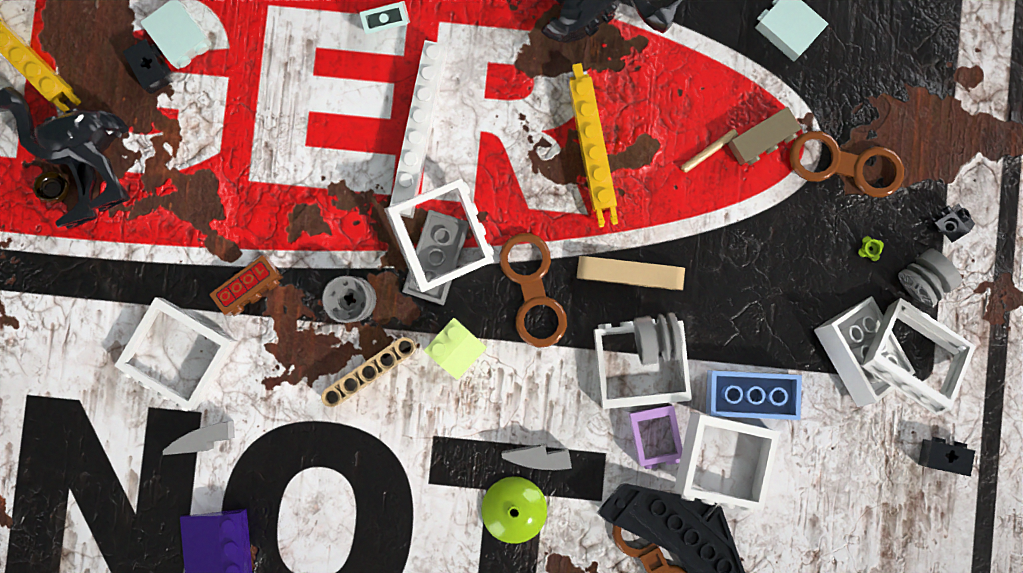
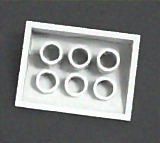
M872 296L831 318L814 330L857 407L877 403L895 389L861 367L884 317ZM891 330L881 355L913 375L916 372Z

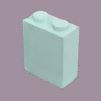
M170 0L140 22L170 64L177 69L187 66L191 59L205 53L208 47L212 45L179 0Z
M774 0L772 2L774 7L770 11L765 9L757 18L760 22L755 28L794 62L828 23L802 0Z

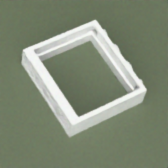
M456 179L384 209L416 289L419 292L429 290L494 261L492 258L494 251L490 243H487L485 240V228L482 223L478 222L476 217L478 210L475 204L471 203L468 196L470 194L469 187L462 179ZM456 189L482 258L427 281L399 212Z
M155 297L117 360L115 367L120 369V373L128 378L134 377L139 380L138 384L142 387L156 390L159 397L165 400H173L177 403L176 406L179 409L188 412V410H195L199 407L237 341L166 299ZM160 310L220 345L219 350L190 399L129 364Z
M900 298L888 306L861 367L939 416L952 409L976 346ZM896 318L954 354L940 393L881 355Z
M652 319L654 326L657 325L655 319ZM633 321L620 322V327L614 328L611 327V323L600 324L598 329L593 330L601 408L609 409L692 400L683 321H677L682 334V358L677 360L680 391L608 398L601 335L634 332Z
M691 412L674 491L682 494V498L694 501L696 497L701 498V502L714 505L715 501L721 502V506L733 509L735 505L741 506L740 509L748 512H754V509L763 510L780 432L765 427ZM705 425L763 437L750 499L691 488Z

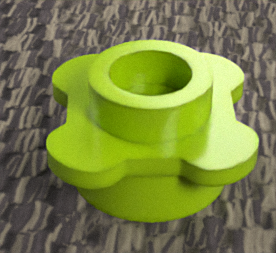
M869 236L864 237L862 248L858 251L861 257H869L872 261L879 260L882 248L884 247L883 242L871 239Z

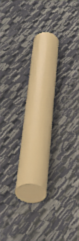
M732 129L681 166L683 172L687 173L738 136L736 130Z

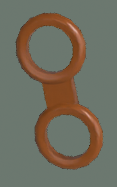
M809 131L801 134L794 140L790 148L789 161L792 169L799 177L807 181L820 182L830 178L833 174L853 178L856 186L863 193L871 197L883 198L893 194L901 186L904 179V166L901 158L894 151L886 147L874 146L864 150L860 155L840 151L838 143L831 135L822 131ZM810 140H819L825 143L831 153V162L828 168L819 173L806 170L801 165L799 159L801 146ZM882 156L892 163L894 178L887 187L874 188L865 181L862 174L863 165L869 157Z
M519 233L510 237L504 243L499 255L500 266L504 274L511 281L521 285L525 300L518 309L515 318L516 329L520 338L528 345L537 348L549 347L556 344L564 336L567 328V315L563 307L555 299L546 296L542 278L548 272L551 264V253L547 244L539 236L531 233ZM520 242L535 244L542 254L540 268L531 275L523 276L515 273L508 263L510 250ZM536 305L549 306L558 316L556 332L546 339L532 337L524 326L526 313Z
M613 524L612 536L616 546L626 555L640 558L647 573H688L677 565L668 564L659 548L660 546L652 542L642 548H633L627 545L621 535L622 528Z

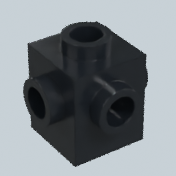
M959 203L952 208L950 206L943 208L938 213L939 217L935 222L938 231L945 235L951 243L971 232L975 225L969 211L966 208H962Z

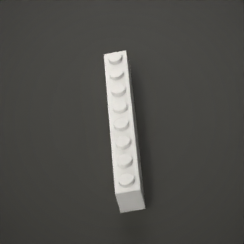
M424 41L390 206L418 195L448 53L446 44ZM416 205L400 211V216L413 218Z

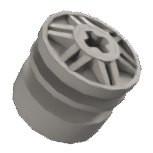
M927 249L916 259V264H909L907 269L902 270L898 275L901 284L910 296L927 308H933L937 301H941L944 298V293H951L962 283L961 274L946 256L934 249Z
M342 276L328 283L324 290L322 301L329 317L337 322L350 323L364 320L371 315L377 298L375 289L370 282L361 277ZM349 296H353L356 302L351 303V300L348 299Z
M667 313L666 322L662 314L658 315L657 325L655 326L650 316L634 319L636 346L642 365L657 363L658 352H661L666 362L670 361L671 355L674 360L682 358V334L674 313Z

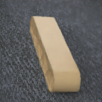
M579 256L577 269L578 279L672 290H683L685 268L586 256Z
M409 337L398 339L326 388L321 395L323 404L327 407L340 405L415 353V341ZM403 341H408L411 344L409 353L401 351L400 345ZM386 353L391 354L393 357V362L389 366L385 365L382 361L383 355ZM367 366H372L375 370L372 378H368L364 374ZM349 378L356 381V388L354 390H349L346 386ZM330 391H335L338 395V400L335 403L331 402L328 398Z

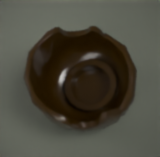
M48 171L41 173L35 179L33 191L42 202L55 204L67 197L69 185L61 173Z

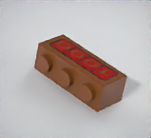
M262 255L209 295L225 316L233 315L235 317L245 310L244 306L246 304L258 301L262 297L261 293L265 290H272L280 284L279 280L283 276L270 258Z

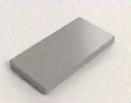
M429 209L415 251L427 281L456 269L470 227L469 222ZM409 271L402 292L444 305L452 280L424 292H419Z

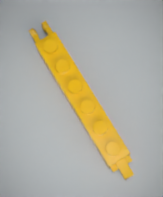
M0 17V53L49 102L55 104L64 113L70 110L63 103L67 98L73 104L79 105L81 101L73 94L74 90Z
M581 63L572 65L574 77L569 78V93L593 212H596L599 228L604 227L605 220L602 210L607 209L610 212V220L615 225L618 224L615 209L617 203L592 78L589 77V74L584 75Z

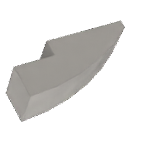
M234 420L216 423L192 431L163 450V455L214 449L213 441L235 438Z
M545 443L505 450L501 453L503 459L529 468L542 470L572 468L568 448L546 452Z

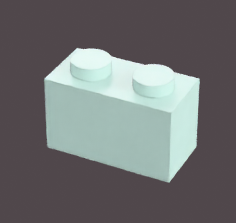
M405 1L359 12L365 34L410 23Z

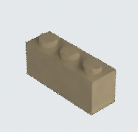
M786 107L731 140L728 146L741 166L745 163H748L750 166L760 160L759 155L766 151L768 155L779 148L778 143L783 140L785 143H788L798 137L796 132L802 128L789 107Z

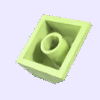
M453 318L425 348L424 352L458 380L487 347L457 319Z

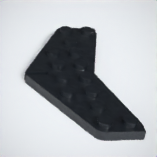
M623 483L615 489L596 512L605 521L675 553L688 573H745L722 507L718 505L707 520H705L718 504L716 502L712 505L701 502V499L695 498L694 501L686 500L679 494Z

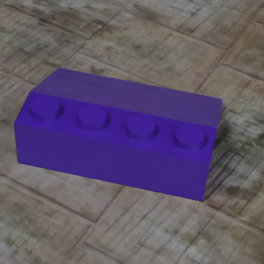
M247 509L180 516L185 573H252Z

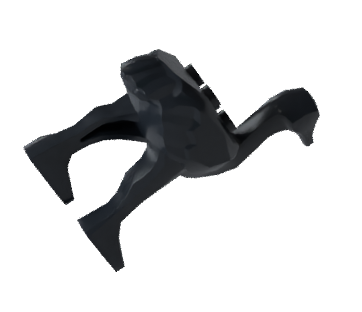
M556 0L561 5L559 16L550 18L547 25L542 27L541 33L549 39L564 43L584 39L587 35L591 37L599 30V25L603 22H610L616 16L615 12L621 0ZM630 0L644 23L653 30L663 34L672 26L676 12L683 1L675 0L665 7L656 8L647 0Z
M9 86L0 89V112L9 111L14 115L20 144L33 156L46 162L67 164L73 173L78 189V203L72 210L55 221L57 227L66 226L67 229H72L98 218L97 208L99 212H104L131 199L126 189L117 179L110 159L102 153L110 147L115 138H119L123 133L129 131V128L122 119L116 116V114L105 111L70 109L63 116L46 118L44 123L38 124L34 129L30 107L23 95L14 87ZM95 168L104 179L106 187L93 200V189L97 181Z

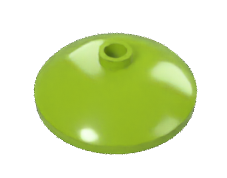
M506 477L495 482L486 492L481 508L482 519L487 530L497 539L506 543H522L532 539L542 529L547 517L546 500L542 491L532 481L522 477ZM517 509L519 513L517 516H512L510 511Z

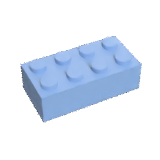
M707 370L706 414L723 417L800 420L802 375Z

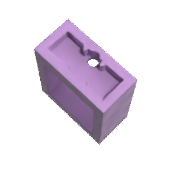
M667 404L628 412L638 464L641 467L644 466L645 469L658 467L657 463L666 462V465L679 463L683 448L674 405ZM668 416L676 452L645 458L638 421Z

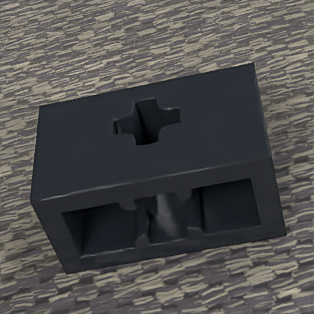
M144 39L123 51L139 83L148 93L152 94L173 82L170 76L172 71L167 63H163L159 56L162 53L155 43L151 44Z
M932 436L931 440L923 439L918 465L971 477L976 450L968 449V444L956 441L953 442V445L945 444L946 439Z

